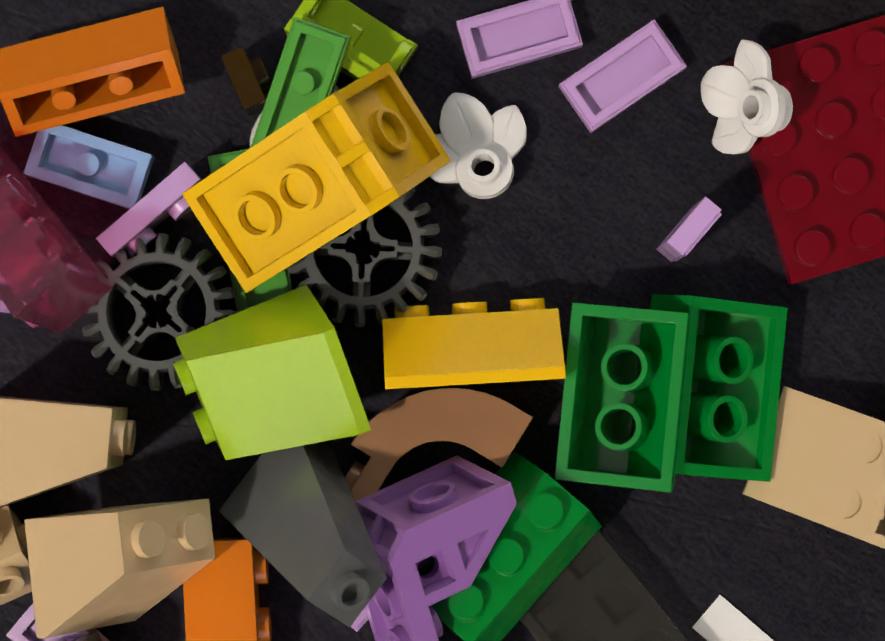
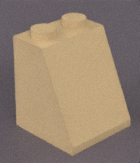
M0 396V508L123 465L124 456L133 454L136 438V421L127 420L128 407Z
M209 499L114 506L24 519L37 638H49L136 621L215 559Z

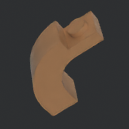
M442 388L410 395L382 410L369 421L371 430L357 435L351 445L371 456L366 466L356 460L345 479L354 501H357L377 492L394 464L406 452L416 446L433 441H451L465 445L500 467H503L533 417L498 397L470 389Z

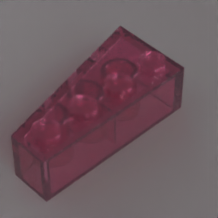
M0 145V298L14 318L25 321L34 329L41 326L62 334L111 290L113 286Z

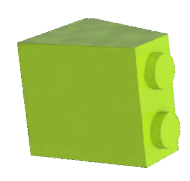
M307 285L175 338L183 357L173 362L175 371L185 394L197 392L203 407L192 412L205 444L217 441L225 460L361 435L371 430L336 330Z

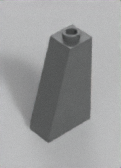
M324 442L262 453L219 510L309 602L349 628L387 579L334 450Z

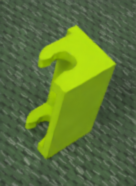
M303 0L284 28L288 37L293 19L298 17L352 36L340 72L354 81L386 62L390 63L399 77L418 48L416 43L406 39L348 0Z

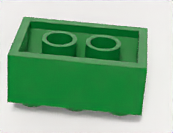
M652 294L650 310L691 314L675 474L770 482L788 308L689 295Z
M572 303L555 480L673 492L690 313Z
M514 452L505 462L504 466L495 473V475L511 482L517 504L470 587L431 605L439 619L464 641H501L602 527L587 507L547 473L517 452ZM432 556L429 557L431 563L417 569L420 576L427 575L433 569L434 559Z

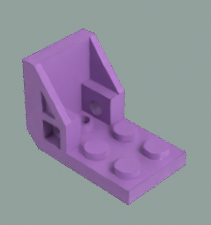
M456 455L355 501L387 577L365 607L375 641H439L438 637L443 635V628L439 616L431 605L472 585L517 504L511 482ZM432 556L434 559L433 569L427 575L420 576L417 569L431 563L429 557Z

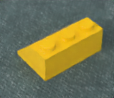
M545 298L510 300V311L487 313V302L452 304V315L429 316V305L406 306L407 310L403 313L398 312L396 307H394V318L382 319L385 389L566 378L558 308L545 309Z

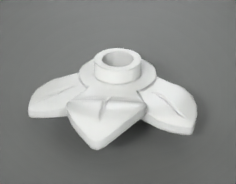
M741 40L735 54L734 66L720 65L712 67L706 72L701 81L702 102L709 113L718 117L712 144L722 153H746L751 149L758 137L774 135L777 131L784 129L791 119L793 112L791 95L784 86L779 85L772 79L771 59L766 50L756 42Z
M452 93L441 110L439 123L441 134L436 135L450 157L451 162L429 177L439 183H459L467 194L478 199L497 197L510 186L514 176L512 160L525 145L527 127L524 118L516 105L506 106L490 115L486 107L475 97L463 93ZM482 161H490L494 164L493 171L486 176H479L474 173L476 165Z

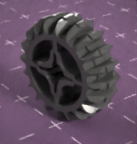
M412 188L385 206L404 221L411 234L412 242H398L397 240L383 238L375 230L374 214L366 218L367 232L372 244L381 246V249H394V251H380L377 258L371 256L373 262L365 264L363 279H360L361 266L358 264L357 256L347 252L346 249H334L336 246L348 247L351 240L357 242L355 237L363 234L362 221L355 225L347 234L334 238L305 256L302 260L287 267L290 274H299L305 271L309 274V278L300 282L296 289L307 285L310 291L317 287L321 293L316 297V300L322 309L326 307L330 300L337 303L332 313V320L336 323L343 321L347 308L355 309L354 322L356 327H365L367 321L366 310L375 309L376 319L380 325H382V319H388L384 306L394 302L398 312H405L408 305L401 297L407 291L416 299L423 301L427 293L422 287L415 284L418 276H421L427 280L435 281L438 276L436 270L423 266L424 258L436 259L442 256L441 247L424 246L425 238L434 237L440 233L439 225L428 224L420 227L418 220L430 213L431 208L426 202L419 204L411 211L407 204L415 195V189ZM316 256L339 258L350 264L353 274V296L336 290L325 280L319 269ZM398 259L411 260L405 275L395 286L386 292L370 296L373 272L378 265L385 261H398Z
M165 233L158 234L156 251L151 252L150 246L146 245L141 238H136L135 241L136 256L130 258L124 248L117 251L115 257L121 265L116 269L111 264L99 260L96 268L108 277L107 281L102 285L96 281L87 280L84 286L89 292L100 294L98 304L86 302L80 305L81 313L89 315L98 314L99 322L83 327V335L95 337L102 334L104 341L95 345L91 350L92 355L95 358H101L110 352L115 354L106 369L111 375H117L126 364L130 365L127 384L131 386H138L144 372H149L150 390L155 391L161 390L164 373L167 372L173 387L182 388L173 362L183 358L182 354L163 361L148 360L137 354L145 344H150L160 334L168 333L176 338L195 330L185 319L183 313V304L191 293L189 290L195 282L200 286L205 298L206 319L204 326L238 313L230 309L221 310V301L231 300L237 296L236 290L232 287L217 290L214 285L223 280L228 274L225 267L219 266L206 273L203 269L211 261L212 253L203 249L193 260H190L188 258L192 250V241L182 238L177 245L175 253L170 252V237ZM154 265H173L183 269L175 280L171 279L163 288L155 291L146 289L131 278L138 271ZM119 292L124 294V297L131 302L136 312L135 322L128 331L130 335L124 342L117 331L114 317L115 303ZM138 294L149 300L155 299V301L160 303L163 301V296L169 297L171 303L167 307V312L172 316L171 320L182 328V331L173 325L167 324L165 326L164 323L158 321L156 328L149 327V321L153 313L147 308L148 304L139 298Z

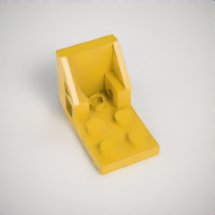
M386 62L306 110L182 193V196L245 293L398 199L450 163L451 159L390 63Z

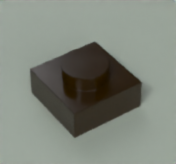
M243 47L222 55V60L246 113L250 116L262 111L266 102L264 93L270 90L272 82L261 58L257 57L250 61Z

